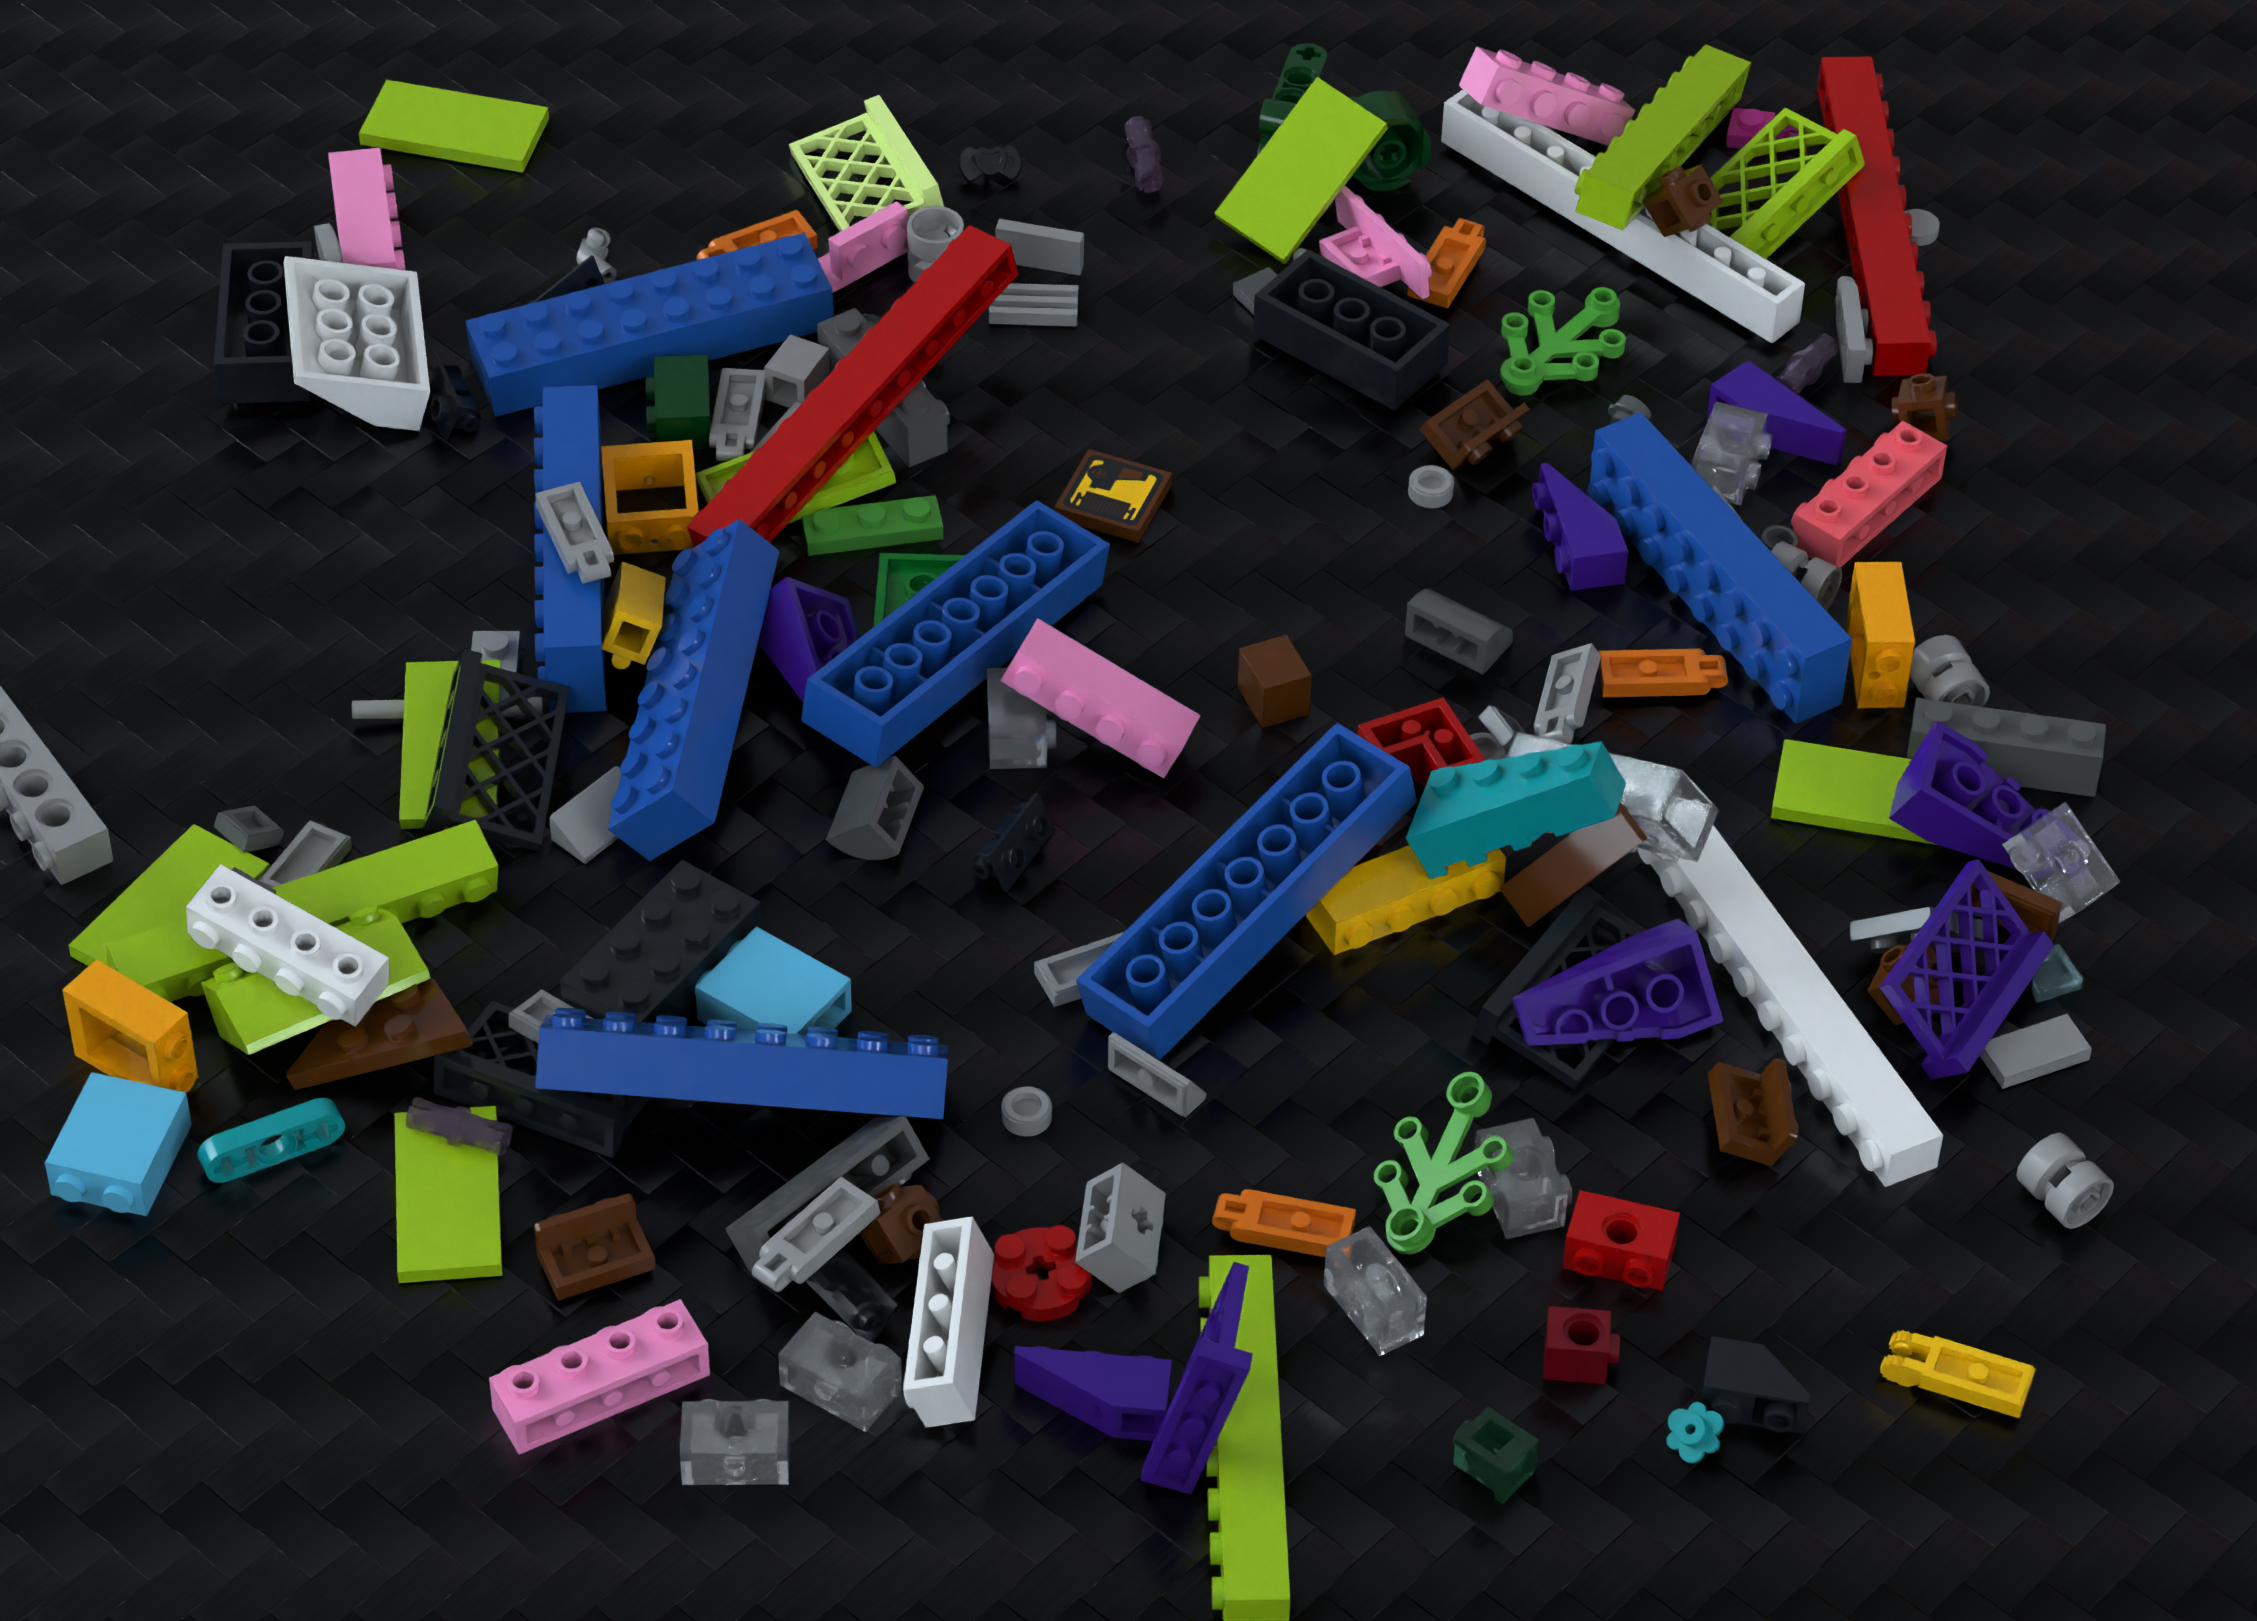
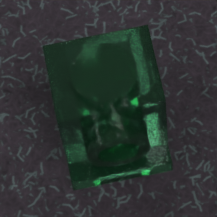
M1488 1406L1474 1421L1468 1419L1458 1428L1452 1441V1445L1455 1447L1453 1464L1494 1491V1499L1503 1504L1535 1472L1539 1440Z

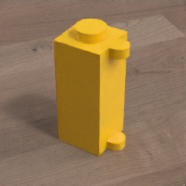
M623 561L605 600L602 650L613 653L612 664L617 669H626L631 661L643 665L646 664L662 627L666 577Z

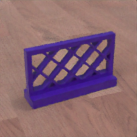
M1979 859L1967 862L1880 985L1882 992L1928 1054L1921 1066L1931 1080L1969 1072L2055 946L2045 931L2031 934ZM1973 882L1980 891L1981 908L1972 907L1970 886ZM1951 913L1958 914L1959 939L1950 938L1949 916ZM1973 916L1982 917L1984 942L1974 941ZM1997 919L2001 920L2011 934L2005 944H1998ZM1929 944L1936 945L1937 970L1928 969L1926 948ZM1951 947L1960 948L1962 973L1952 972ZM1975 950L1984 951L1986 971L1983 976L1976 973ZM1907 976H1914L1915 1002H1911L1900 986ZM1928 978L1938 979L1940 1005L1930 1004ZM1953 981L1963 983L1964 1003L1961 1007H1955ZM1931 1013L1941 1014L1942 1035L1939 1039L1932 1031Z
M1237 1262L1232 1264L1179 1380L1171 1405L1144 1461L1141 1474L1142 1481L1190 1495L1196 1486L1250 1371L1253 1353L1235 1348L1249 1270L1247 1265Z

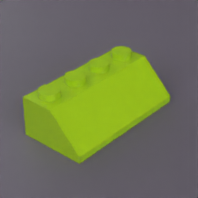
M370 906L353 912L349 916V922L335 927L389 957V984L376 1001L405 990L414 984L431 979L426 965L396 915L382 908L378 909L376 906ZM235 962L217 968L213 972V978L201 982L219 1036L248 1055L333 1020L323 1014L314 1003L299 995L291 996L286 994L271 979L258 972H247Z

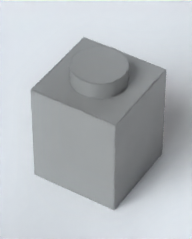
M789 335L764 367L766 400L788 408L796 401L803 403L811 390L818 387L830 374L829 348Z

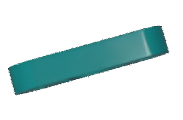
M316 1098L213 1135L202 1143L197 1156L208 1179L216 1183H224L332 1144L343 1134L345 1122L331 1099ZM276 1135H282L275 1142L261 1146L267 1139Z

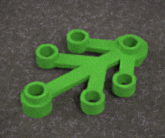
M1606 287L1594 289L1586 297L1585 308L1556 333L1552 318L1555 306L1554 295L1545 290L1532 292L1528 301V313L1534 317L1539 347L1530 355L1525 343L1528 333L1527 317L1521 313L1506 314L1502 318L1501 335L1507 340L1510 358L1503 362L1500 372L1505 388L1513 394L1524 396L1536 392L1544 380L1577 379L1580 381H1591L1598 375L1599 359L1597 356L1611 359L1622 356L1625 350L1626 337L1619 330H1604L1599 335V339L1576 340L1592 326L1610 327L1618 321L1620 300L1612 289ZM1573 357L1572 363H1549L1554 358Z
M1465 1072L1459 1074L1450 1082L1447 1088V1099L1455 1110L1433 1158H1431L1426 1146L1429 1137L1428 1130L1418 1118L1412 1116L1405 1117L1396 1124L1394 1137L1406 1150L1420 1184L1412 1203L1405 1191L1409 1180L1408 1174L1398 1162L1387 1160L1375 1169L1374 1181L1385 1193L1392 1210L1386 1221V1237L1393 1249L1401 1254L1420 1252L1431 1243L1436 1228L1465 1212L1473 1216L1487 1213L1494 1203V1196L1487 1186L1478 1180L1466 1183L1461 1188L1459 1194L1435 1206L1434 1204L1440 1192L1487 1167L1495 1172L1505 1170L1513 1161L1514 1152L1512 1148L1499 1136L1487 1138L1480 1148L1455 1161L1473 1119L1484 1115L1491 1105V1089L1477 1073ZM1417 1129L1411 1138L1405 1139L1410 1131ZM1502 1149L1499 1156L1491 1159V1155L1496 1150ZM1397 1173L1392 1181L1385 1183L1388 1176ZM1482 1193L1478 1201L1470 1203L1476 1194Z

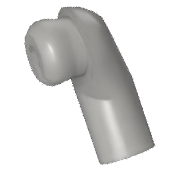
M592 228L588 231L587 238H584L580 244L576 257L577 263L579 265L589 256H594L605 284L612 283L616 278L617 272L605 261L609 251L607 245L611 241L610 235L603 229Z

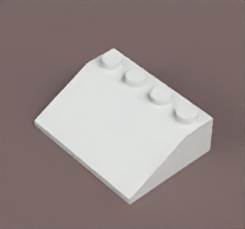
M285 256L284 274L294 383L374 426L419 431L430 394L417 272Z

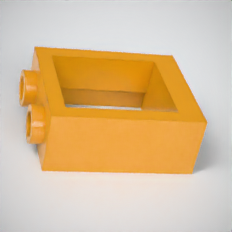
M692 440L601 446L608 542L612 548L613 555L693 549L694 546L687 526L698 512ZM684 486L686 509L632 513L617 512L616 491ZM651 540H658L657 543H652V542H650V541H651Z
M1855 562L1845 631L1852 638L1849 658L1857 707L1904 708L1915 638L1902 563Z
M97 959L62 990L74 1053L77 1057L109 1076L185 1093L192 1088L195 1080L199 1078L188 1012Z

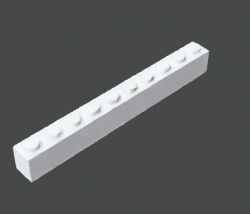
M1461 90L1444 102L1441 142L1768 342L1774 343L1800 323L1805 288L1803 281L1708 224L1693 232H1689L1687 229L1663 237L1646 207L1640 211L1623 231L1577 213L1575 210L1580 195L1575 194V186L1581 172L1584 169H1591L1596 158L1595 156L1542 124L1479 104L1465 90Z
M1692 797L1642 815L1641 830L1647 839L1637 846L1641 859L1644 863L1651 864L1659 875L1667 895L1675 897L1683 908L1689 925L1695 930L1698 929L1709 945L1710 952L1715 961L1723 963L1733 977L1738 993L1743 997L1747 996L1757 1010L1762 1026L1767 1031H1772L1781 1043L1789 1063L1797 1065L1803 1073L1813 1096L1817 1100H1822L1833 1115L1839 1132L1842 1135H1848L1858 1149L1860 1159L1866 1169L1874 1171L1882 1184L1887 1187L1937 1168L1943 1134Z

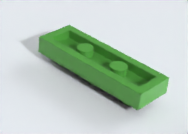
M936 495L821 509L815 513L804 515L801 519L808 556L944 539L943 523Z

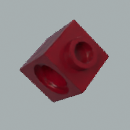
M1549 1306L1545 1333L1543 1379L1606 1384L1608 1363L1618 1364L1620 1333L1610 1332L1611 1311Z

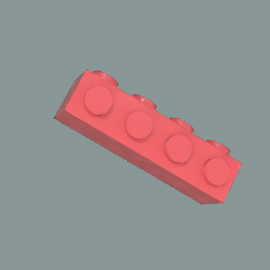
M1902 421L1889 433L1881 434L1870 450L1863 456H1856L1850 462L1847 470L1835 480H1828L1817 496L1809 503H1802L1796 509L1791 519V525L1793 526V531L1798 536V548L1807 552L1808 557L1811 559L1818 557L1839 568L1842 567L1942 478L1947 445L1905 421Z

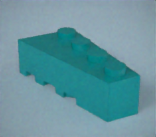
M1602 741L1584 745H1571L1566 748L1537 753L1529 752L1520 756L1496 760L1489 759L1479 763L1456 767H1443L1431 771L1406 840L1429 877L1434 879L1446 875L1448 865L1463 860L1466 861L1469 867L1487 861V852L1511 845L1513 850L1517 851L1532 846V842L1536 841L1543 833L1553 831L1555 836L1559 837L1615 818L1627 783Z

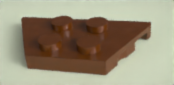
M433 978L419 984H414L405 990L374 1002L356 1027L341 1018L326 1022L289 1068L286 1076L295 1091L473 1046V1040L464 1023Z

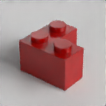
M1444 697L1358 725V736L1408 765L1411 770L1413 784L1419 782L1423 789H1425L1432 770L1479 763L1486 760Z

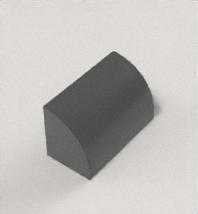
M1427 588L1420 591L1407 603L1406 637L1482 675L1513 643V633L1510 628Z
M896 756L889 757L876 768L868 765L852 771L826 840L840 851L861 859L883 860L899 855L924 786Z

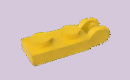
M1897 1330L1896 1333H1893L1889 1342V1349L1895 1354L1884 1357L1880 1366V1373L1887 1380L1892 1381V1383L1897 1382L1905 1387L1919 1384V1388L2020 1419L2036 1368H2033L2032 1365L1937 1336L1933 1339L1904 1330Z

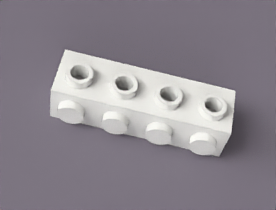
M221 864L186 906L187 932L200 946L206 949L215 948L228 955L243 970L250 973L258 972L271 979L283 992L291 996L299 995L314 1003L323 1014L331 1019L339 1020L341 1018L356 1027L389 984V957Z
M973 1216L924 1224L903 1391L907 1405L915 1409L926 1428L973 1421L976 1416L994 1253Z

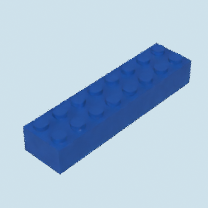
M801 233L466 320L465 322L471 361L495 417L543 405V387L597 385L598 390L645 378L646 375H654V357L708 355V361L782 342L789 335L801 337L816 333L817 323L834 317L832 287L806 234Z
M598 386L543 387V406H534L535 433H543V437L534 438L535 464L539 467L543 466V469H534L535 493L580 482L604 531L602 437ZM534 502L536 529L543 530V534H535L534 536L536 562H543L542 567H535L536 595H544V600H535L536 628H544V633L535 634L536 662H545V666L538 667V679L570 688L565 713L606 711V651L602 650L605 610L604 578L583 584L577 571L567 573L536 507V502ZM549 699L550 712L554 711L556 700Z
M1641 412L1595 430L1594 447L1591 453L1592 467L1590 484L1588 485V496L1617 519L1623 537H1626L1639 551L1643 561L1647 565H1652L1665 580L1670 591L1682 598L1691 608L1694 617L1699 622H1703L1712 631L1721 647L1732 653L1742 664L1749 678L1756 680L1770 695L1773 704L1778 709L1783 710L1795 724L1841 705L1852 638Z
M1036 500L809 677L806 683L801 721L875 768L878 767L1013 658L1037 618L1052 626L1101 587L1110 544Z
M740 519L724 529H716L704 542L695 548L683 550L676 557L672 565L674 572L670 587L664 596L665 607L662 627L656 638L653 654L647 662L646 669L648 673L644 689L638 697L639 708L635 723L629 732L630 743L626 758L620 767L622 774L617 793L611 802L613 809L608 825V830L649 861L715 823L780 552Z
M1336 723L1076 979L1086 1015L1160 1061L1417 803L1410 767L1339 723Z
M556 1008L555 1014L546 1015L539 1027L535 1088L933 1119H943L948 1046L939 1045V1038L934 1036L909 1035L908 1043L888 1041L887 1033L859 1031L858 1039L838 1037L837 1029L824 1027H809L807 1035L787 1033L788 1026L772 1023L757 1024L756 1031L737 1030V1022L719 1019L707 1020V1026L697 1027L686 1026L687 1018L679 1016H657L656 1022L645 1023L636 1022V1014L627 1012H606V1018L593 1019L585 1018L586 1011L576 1008Z

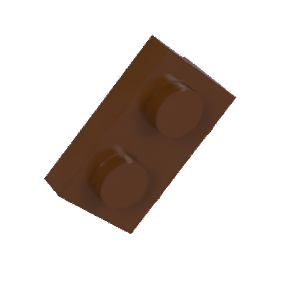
M1487 379L1427 420L1420 428V431L1451 469L1455 470L1466 461H1469L1472 466L1480 462L1493 450L1491 444L1498 439L1502 444H1505L1514 438L1524 428L1520 421L1530 411V408L1523 403L1513 410Z
M1775 1058L1761 1074L1717 1062L1708 1072L1720 1151L1772 1166L1787 1149L1794 1145L1798 1136V1123L1795 1120L1791 1097L1792 1087L1788 1080L1785 1061Z
M630 1193L615 1198H606L596 1204L565 1214L553 1215L547 1220L536 1223L534 1226L537 1256L558 1301L655 1269V1256L638 1223L636 1203Z

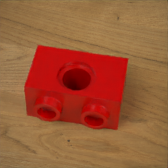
M1580 1190L1566 1235L1563 1268L1577 1271L1586 1276H1598L1625 1282L1639 1288L1646 1287L1663 1291L1676 1246L1680 1213Z

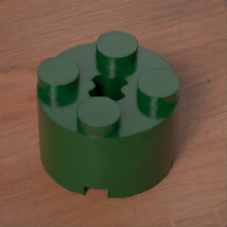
M1374 91L1360 97H1350L1351 100L1386 122L1388 129L1355 171L1353 177L1363 183L1366 188L1373 191H1390L1406 185L1411 181L1409 176L1418 167L1422 171L1428 162L1431 151L1429 135L1412 106L1403 94L1398 91Z

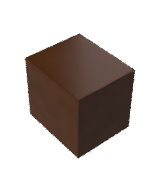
M1287 634L1239 648L1238 689L1262 728L1310 714L1312 675Z

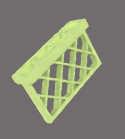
M880 95L864 101L867 113L789 144L792 156L840 232L850 227L849 224L854 216L868 217L891 205L894 199L911 201V203L904 205L908 209V220L915 211L924 207H944L937 182ZM864 130L866 131L861 141L847 139L849 136ZM817 149H825L821 157L805 155ZM839 151L852 153L848 160L835 159ZM865 154L879 156L875 163L861 162ZM826 170L840 172L836 179L821 178ZM852 174L867 175L862 183L848 181ZM879 177L894 178L890 186L876 184ZM840 193L854 194L850 202L836 200ZM867 196L881 198L877 205L863 204Z

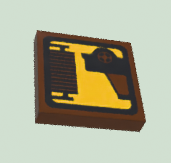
M1088 449L1056 503L1054 511L1079 526L1139 543L1172 485V473Z

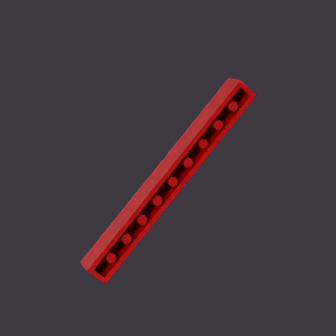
M1872 56L1822 57L1817 91L1824 127L1836 134H1839L1843 129L1855 134L1865 165L1837 191L1854 280L1858 286L1860 307L1868 309L1869 324L1868 333L1865 337L1871 338L1873 344L1872 373L1873 376L1924 374L1927 371L1929 357H1935L1937 339L1935 331L1928 330L1930 324L1929 301H1922L1924 275L1922 271H1916L1918 265V246L1916 242H1910L1912 217L1910 213H1904L1906 207L1905 185H1898L1900 179V160L1898 156H1892L1894 152V131L1886 127L1888 125L1889 109L1888 102L1881 101L1883 94L1882 74H1875Z
M971 225L957 239L952 240L942 255L921 273L913 286L893 303L891 309L874 327L865 333L863 339L854 349L836 364L835 369L818 387L811 390L806 400L795 412L782 421L778 430L765 444L753 452L749 461L736 475L724 483L720 492L706 507L695 514L691 523L687 526L694 548L704 542L716 529H724L738 519L742 520L770 543L1019 275L1011 244Z

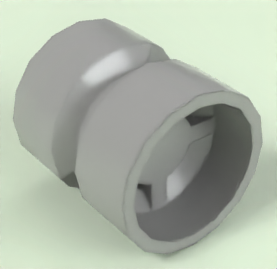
M931 206L917 210L909 217L907 223V244L909 247L907 252L908 273L914 283L918 280L921 273L942 255L948 244L952 240L957 239L964 231L962 217L956 211L947 207Z
M1784 541L1777 543L1771 552L1819 604L1828 611L1838 592L1842 579V569L1818 557L1808 561L1807 552Z
M1950 635L1935 636L1924 641L1914 649L1910 678L1918 691L1924 695V699L1983 707L1986 704L1990 694L1989 686L1979 670L1972 664L1970 656L1956 637Z
M2059 1132L2047 1136L2030 1149L2022 1159L2016 1176L2018 1181L2036 1199L2045 1200L2046 1209L2065 1228L2073 1229L2089 1222L2103 1209L2113 1193L2114 1184L2094 1162L2085 1161L2084 1152L2065 1134Z

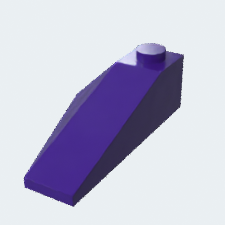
M786 577L770 589L758 642L804 703L807 679L860 638V634L848 598Z
M1935 722L1897 783L1889 819L1928 842L2073 888L2077 887L2081 882L2088 848L2046 809L2036 810L2017 792L2022 786L2015 779L2009 776L2004 780L1985 762L1989 755L1979 745L1941 722Z
M1679 919L1635 934L1512 998L1525 1043L1529 1046L1586 1043L1588 1040L1615 1039L1618 1042L1634 1041V1038L1653 1037L1679 1039L1724 1022L1698 933Z

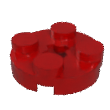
M1056 1225L1051 1228H1029L1014 1234L1001 1236L995 1243L990 1290L997 1303L1006 1310L1007 1305H1009L1011 1308L1021 1311V1318L1030 1321H1053L1073 1313L1079 1307V1300L1086 1293L1088 1296L1092 1288V1274L1075 1263L1078 1240H1076L1074 1231L1069 1227ZM1039 1268L1049 1270L1048 1279L1039 1280L1036 1274L1028 1273Z

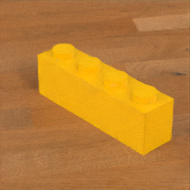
M1408 845L1352 867L1306 913V917L1333 955L1352 948H1360L1370 941L1394 932L1404 931L1414 924L1437 915L1448 914L1455 908L1479 899H1487L1501 891L1499 888L1504 885L1506 856L1498 848L1487 852L1488 856L1485 862L1469 867L1466 861L1463 860L1448 865L1446 875L1431 879L1411 846Z

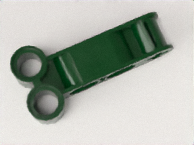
M1304 43L1298 44L1290 50L1272 99L1265 98L1263 101L1259 120L1260 143L1257 156L1317 77L1321 79L1327 61V52L1321 46Z

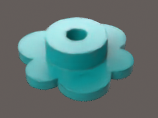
M1700 1402L1691 1404L1688 1410L1676 1409L1668 1418V1426L1672 1432L1667 1437V1444L1671 1449L1679 1450L1680 1457L1687 1463H1697L1704 1457L1705 1452L1714 1453L1719 1449L1720 1440L1717 1436L1724 1429V1419L1715 1411H1707L1706 1406Z

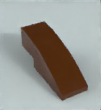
M1620 802L1615 818L1574 831L1499 889L1527 927H1530L1636 848L1647 837Z

